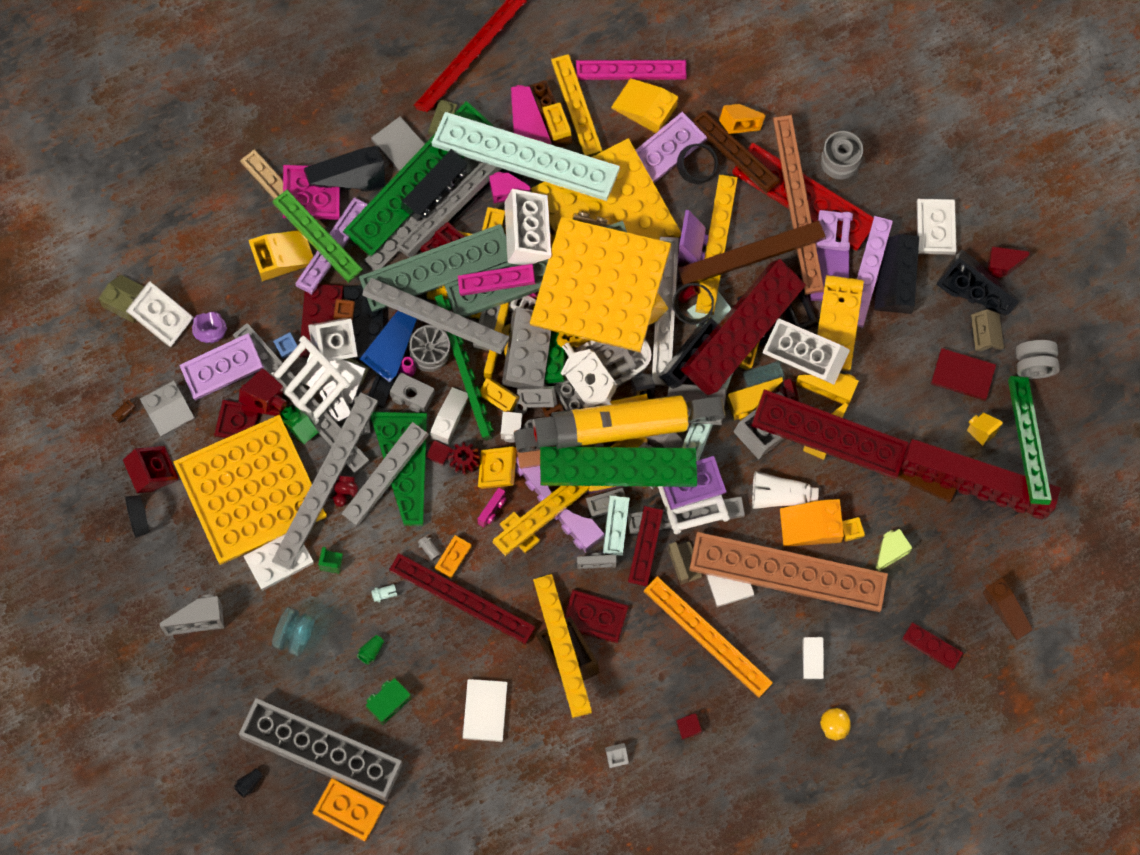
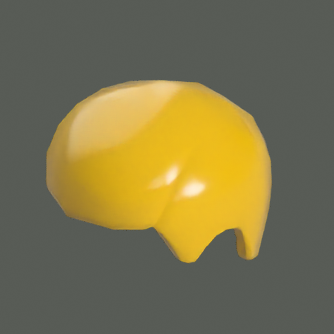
M832 708L822 714L820 725L825 736L836 741L844 739L849 734L851 722L844 710Z

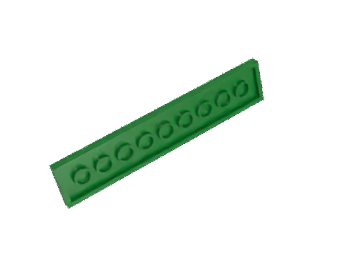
M467 101L454 113V115L494 126ZM435 134L343 230V233L370 257L410 216L401 208L403 199L448 153V151L432 146Z

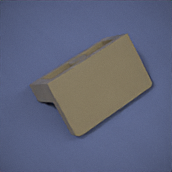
M987 309L971 314L975 350L980 352L989 348L1004 349L1000 314Z
M674 542L669 544L668 551L680 585L701 579V573L689 571L693 553L691 543L686 542L677 545Z

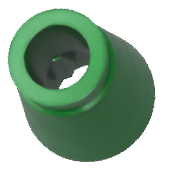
M375 635L358 649L357 657L367 665L374 662L384 640L380 636Z

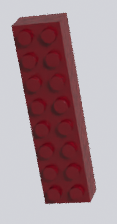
M781 259L771 262L680 370L707 396L716 393L806 284Z
M914 439L907 446L900 471L906 476L921 477L927 483H933L934 481L940 483V486L946 489L953 487L959 490L958 492L961 494H972L977 496L979 500L996 502L995 504L1000 507L1008 506L1014 508V511L1019 513H1030L1037 519H1046L1055 510L1061 487L1049 484L1051 503L1049 505L1030 504L1026 476Z

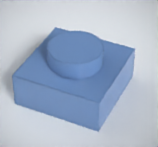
M290 332L273 341L282 359L288 357L297 347Z

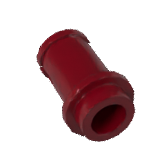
M693 285L685 288L681 292L678 302L686 303L688 299L700 294L699 286Z

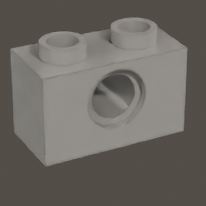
M401 372L390 390V397L393 402L399 405L405 404L416 413H425L435 395L433 387ZM409 392H415L416 396L410 398L407 396V394Z

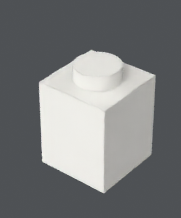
M503 412L501 439H504L505 442H515L514 431L521 429L522 413Z

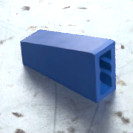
M397 311L360 360L388 382H391L398 373L417 318Z

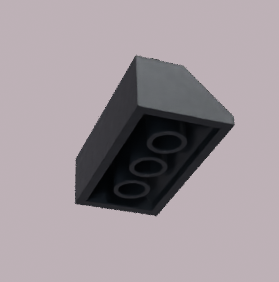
M899 234L888 237L876 279L874 310L912 314L915 307L919 236Z

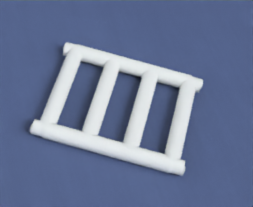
M302 336L299 339L300 344L275 373L272 372L270 375L283 385V393L316 425L321 414L344 388L347 389L350 386V383L305 336ZM306 348L313 357L287 386L281 380V377ZM319 361L326 370L300 399L293 391ZM332 375L339 383L316 410L312 412L306 404Z
M658 487L674 534H679L681 530L722 519L726 522L730 519L722 495L670 510L663 487ZM717 504L718 513L678 523L676 514Z

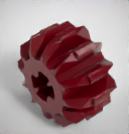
M464 441L461 447L456 443L455 449H450L449 453L451 455L447 457L448 461L451 462L449 464L450 468L455 467V473L462 470L463 475L466 474V470L472 473L473 467L478 468L479 466L477 462L480 460V456L477 455L478 449H473L472 443L468 447H466ZM462 456H466V461H462Z

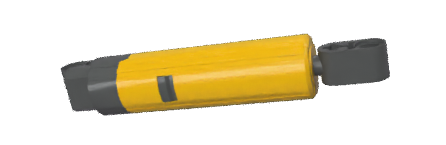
M678 395L553 412L551 417L533 419L532 428L516 430L514 432L516 450L519 453L538 451L541 447L555 446L557 449L685 432L689 426L688 418L690 423H702L720 420L726 416L721 397L697 399L686 403L684 398Z

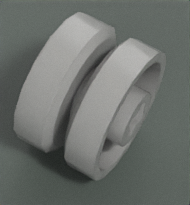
M1033 340L1016 346V358L1019 360L1017 363V374L1020 377L1039 379L1059 373V360L1056 359L1058 356V345L1056 342Z

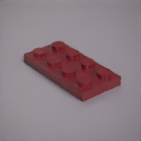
M318 285L312 295L306 291L304 292L301 337L305 336L311 342L308 325L337 320L334 319L336 299H343V286ZM305 348L299 357L309 358L310 352Z

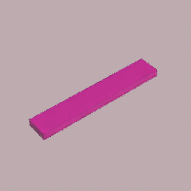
M576 60V76L578 80H629L630 78L634 80H686V60Z

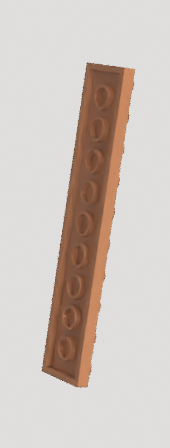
M700 532L696 533L689 571L875 612H881L888 576L887 573Z

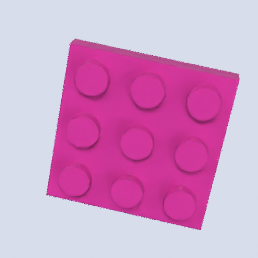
M283 165V192L288 190L315 219L339 220V187L309 186L304 172V168L308 166Z

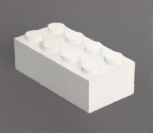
M778 318L763 350V354L834 385L850 350Z

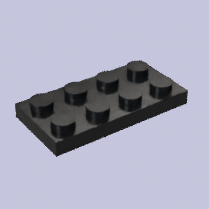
M362 286L344 287V300L355 301L352 326L357 357H352L351 359L360 360L365 351L383 330V309L372 313L367 297L363 296L364 289Z

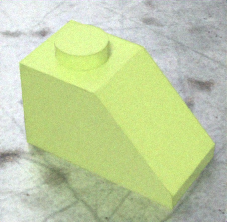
M900 529L895 532L890 530L883 535L884 538L880 545L876 571H881L911 552L912 547Z

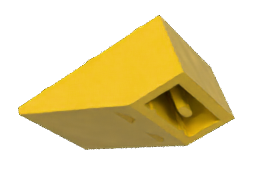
M300 231L266 234L248 240L262 281L305 268L313 258L308 240Z

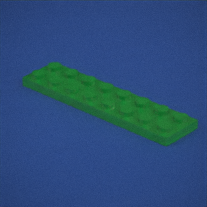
M541 447L540 486L697 487L696 448L568 447L557 449L556 447Z

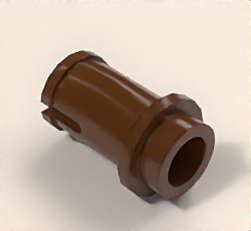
M129 400L123 401V404L111 416L120 424L131 412L134 413L136 407Z

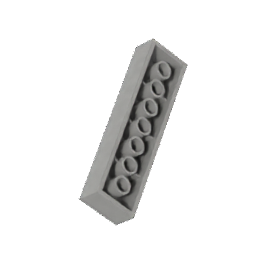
M255 698L239 732L240 738L384 801H387L403 766L402 761L257 698Z

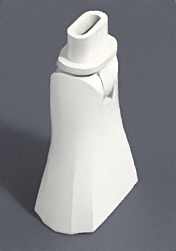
M755 471L752 508L795 506L818 501L819 488L810 487V484L807 485V483L784 479Z

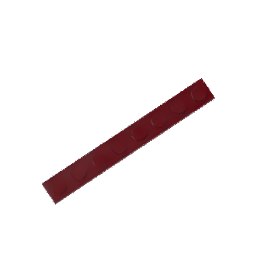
M398 553L389 568V572L524 645L527 644L535 630V626Z

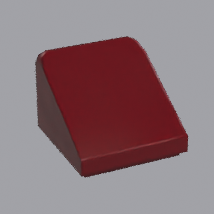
M696 713L676 720L682 740L702 733Z

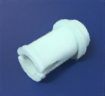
M394 584L379 589L375 587L371 591L374 602L378 601V603L381 602L380 600L397 596Z

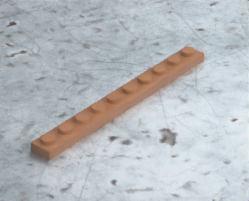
M792 115L774 117L773 124L792 227L795 229L812 222ZM813 243L798 248L797 255L802 281L806 284L804 287L805 295L824 292L816 244Z

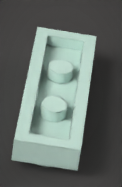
M609 495L603 554L623 556L629 498Z

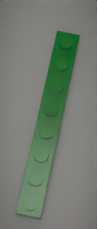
M442 294L435 297L439 307L448 311L452 309L449 298L446 299ZM447 332L481 436L487 441L493 438L491 433L494 430L491 422H487L485 415L488 412L485 404H481L479 397H482L479 386H475V373L472 368L469 369L467 362L470 361L467 351H463V338Z
M1010 376L1008 384L1030 504L1049 505L1052 499L1029 378Z

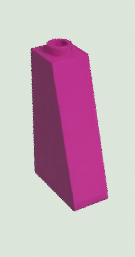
M524 85L511 87L513 132L552 145L530 87H525Z

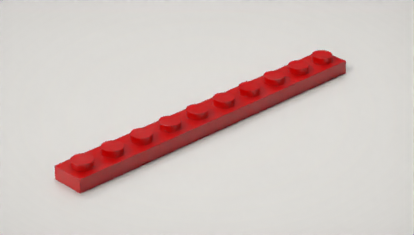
M506 0L414 104L415 108L424 112L433 109L438 99L446 94V90L458 80L462 72L469 68V64L481 54L485 46L492 42V38L504 28L505 23L515 16V12L527 0Z

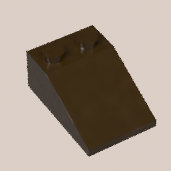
M570 616L565 621L583 681L600 673L599 666ZM546 628L536 633V637L564 689Z

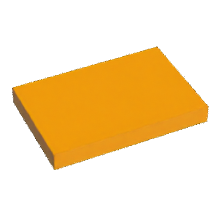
M331 778L312 814L366 842L385 806Z

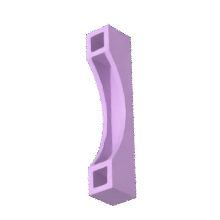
M517 457L515 472L519 477L523 476L525 478V484L531 491L534 490L539 495L537 498L541 502L551 494L548 486H540V466L520 469ZM564 509L553 518L554 520L558 519L562 523L561 528L567 535L571 534L575 539L573 542L579 550L583 549L585 553L604 539V533L592 519L581 517L568 509Z

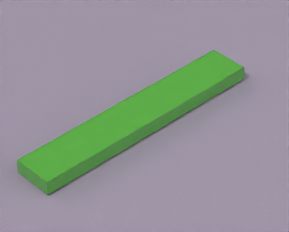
M285 190L273 200V204L348 283L363 272V269L288 190Z

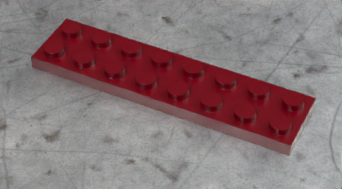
M765 389L761 394L751 424L755 428L894 479L898 477L909 443Z

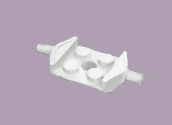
M570 343L563 345L562 348L567 353L568 359L561 374L565 375L585 403L583 406L589 408L612 405L610 401L617 389V384L596 353L591 349L575 352ZM590 374H594L595 376V382L593 384H589L588 377Z

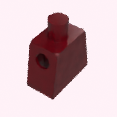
M263 368L240 388L238 401L262 413H267L272 407L283 411L287 406V401L282 398L283 385Z

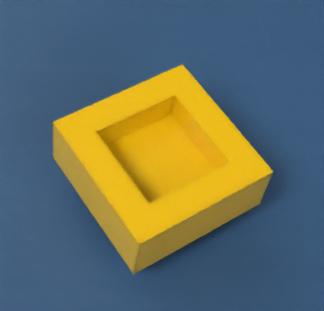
M859 517L842 521L845 542L865 536Z

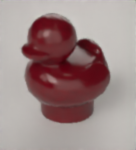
M339 476V481L334 486V491L337 495L331 497L337 507L345 506L347 498L344 494L355 497L358 493V485L354 483L355 477Z

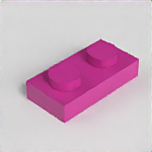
M498 488L477 519L480 526L485 528L487 523L491 524L496 516L494 514L498 508L501 509L506 502L504 490Z

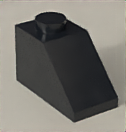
M639 373L631 377L633 396L647 394L648 399L655 398V384L651 374Z

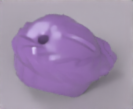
M217 312L202 313L196 315L193 320L192 333L201 342H218L224 337L227 330L225 321Z

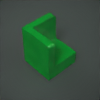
M322 546L318 563L320 571L339 574L343 554L327 551V548Z

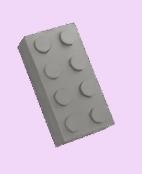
M516 307L512 313L502 386L519 388L543 387L551 330L530 326L533 310Z

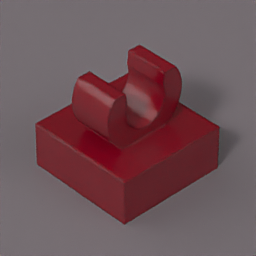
M791 378L784 380L785 387L777 389V393L780 391L784 397L800 401L795 382Z

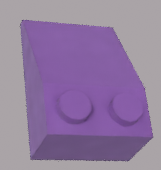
M689 210L685 211L677 266H685L703 260L705 257L702 247L707 246L708 235H705L706 228Z

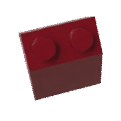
M165 446L135 448L123 459L136 493L153 492L179 480Z

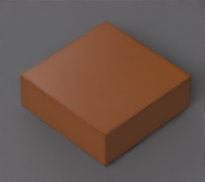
M336 299L334 319L348 318L353 321L355 301Z

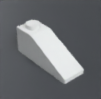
M451 388L430 431L431 440H436L449 446L469 398L466 392Z

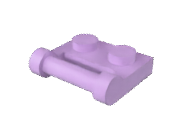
M820 210L818 221H820L826 239L816 242V248L840 251L850 250V243L848 241L850 221L853 219V214L850 212L839 213ZM837 220L843 221L841 242H835Z

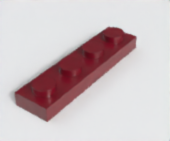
M643 507L628 583L646 587L648 585L663 514L661 509Z

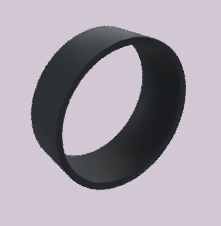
M705 144L688 145L681 150L677 158L679 174L684 180L692 184H703L709 181L718 167L716 153ZM694 146L704 147L711 153L714 159L713 173L707 178H695L685 169V154Z
M690 283L683 285L676 291L672 306L678 319L686 324L697 325L703 323L712 314L714 299L708 288L701 284ZM689 286H700L711 297V309L703 318H688L679 309V296Z
M140 495L125 497L135 538L148 534V522Z

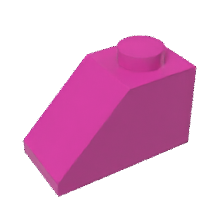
M496 172L489 176L493 203L505 202L512 189L530 192V186L508 172Z

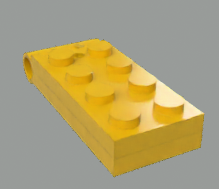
M826 275L817 335L850 350L841 370L851 372L864 280Z

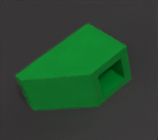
M294 405L286 407L280 414L284 425L303 444L319 433L308 416Z

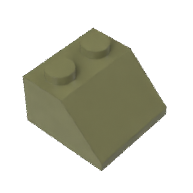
M120 275L108 283L99 297L100 304L103 308L135 324L137 320L128 314L126 310L144 286Z

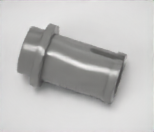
M426 535L418 541V547L422 548L430 560L433 561L441 555V552L431 542L432 538H428Z

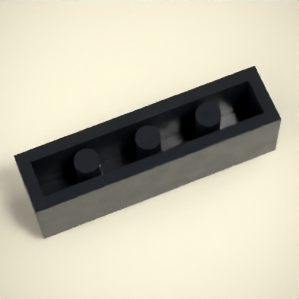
M450 149L403 199L401 208L417 222L421 218L425 219L431 212L430 208L433 205L437 206L443 199L442 195L446 191L449 193L454 188V182L458 178L461 180L466 175L468 163Z
M711 317L699 324L658 377L672 389L681 386L688 376L680 369L718 324Z

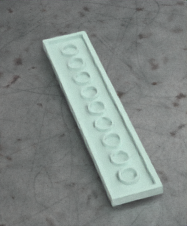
M448 112L444 113L432 140L433 147L445 151L452 149L458 155L605 201L608 200L620 171V166Z

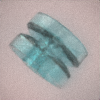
M287 607L275 630L272 647L284 650L288 646V652L299 657L311 636L315 616L304 613L299 618V610Z

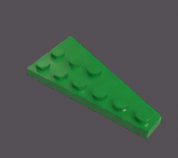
M373 412L371 415L383 459L412 422L427 432V413ZM426 439L391 483L404 526H423Z

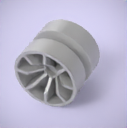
M838 131L831 134L825 141L821 156V166L824 172L834 179H847L853 176L858 170L863 154L861 140L855 134L848 131Z
M433 325L418 328L411 336L409 351L415 366L425 372H434L441 369L447 363L450 341L445 331Z

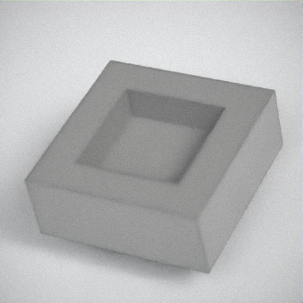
M625 743L605 747L609 768L629 764Z

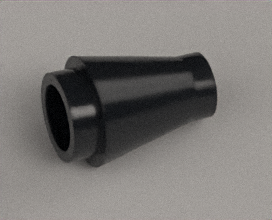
M255 768L235 781L236 784L233 787L240 796L245 798L247 795L250 796L258 782L263 778V775Z

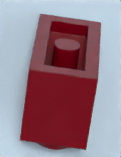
M992 246L989 252L987 270L994 277H1006L1026 262L1029 252Z

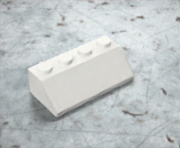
M512 189L504 202L508 263L528 265L551 258L547 195Z

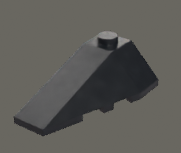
M378 145L358 149L304 168L309 186L332 188L333 186L344 187L346 190L354 188L366 192L383 189L386 186L384 162Z
M962 249L952 259L936 283L937 286L951 296H959L967 299L968 302H976L1005 315H1008L1020 301L976 259Z

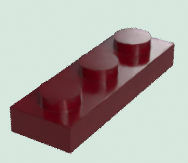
M913 622L902 638V641L952 671L963 652Z

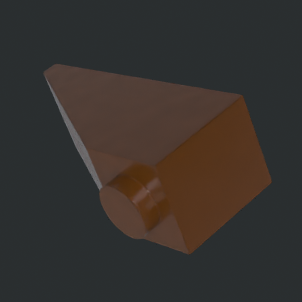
M1002 577L985 588L982 594L1016 641L1033 630L1015 595Z

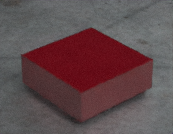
M434 440L426 455V459L444 466L450 454L449 450L452 448Z

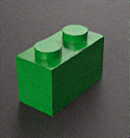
M395 678L392 681L387 680L381 686L382 690L377 695L375 693L372 694L366 701V709L382 725L412 699L411 694Z

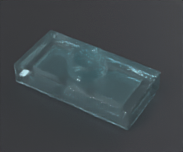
M779 361L743 372L748 388L782 377L783 381L785 380Z

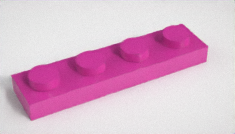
M533 264L459 275V293L461 296L536 284Z

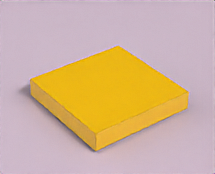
M515 447L481 450L479 488L485 489L514 485L517 453Z

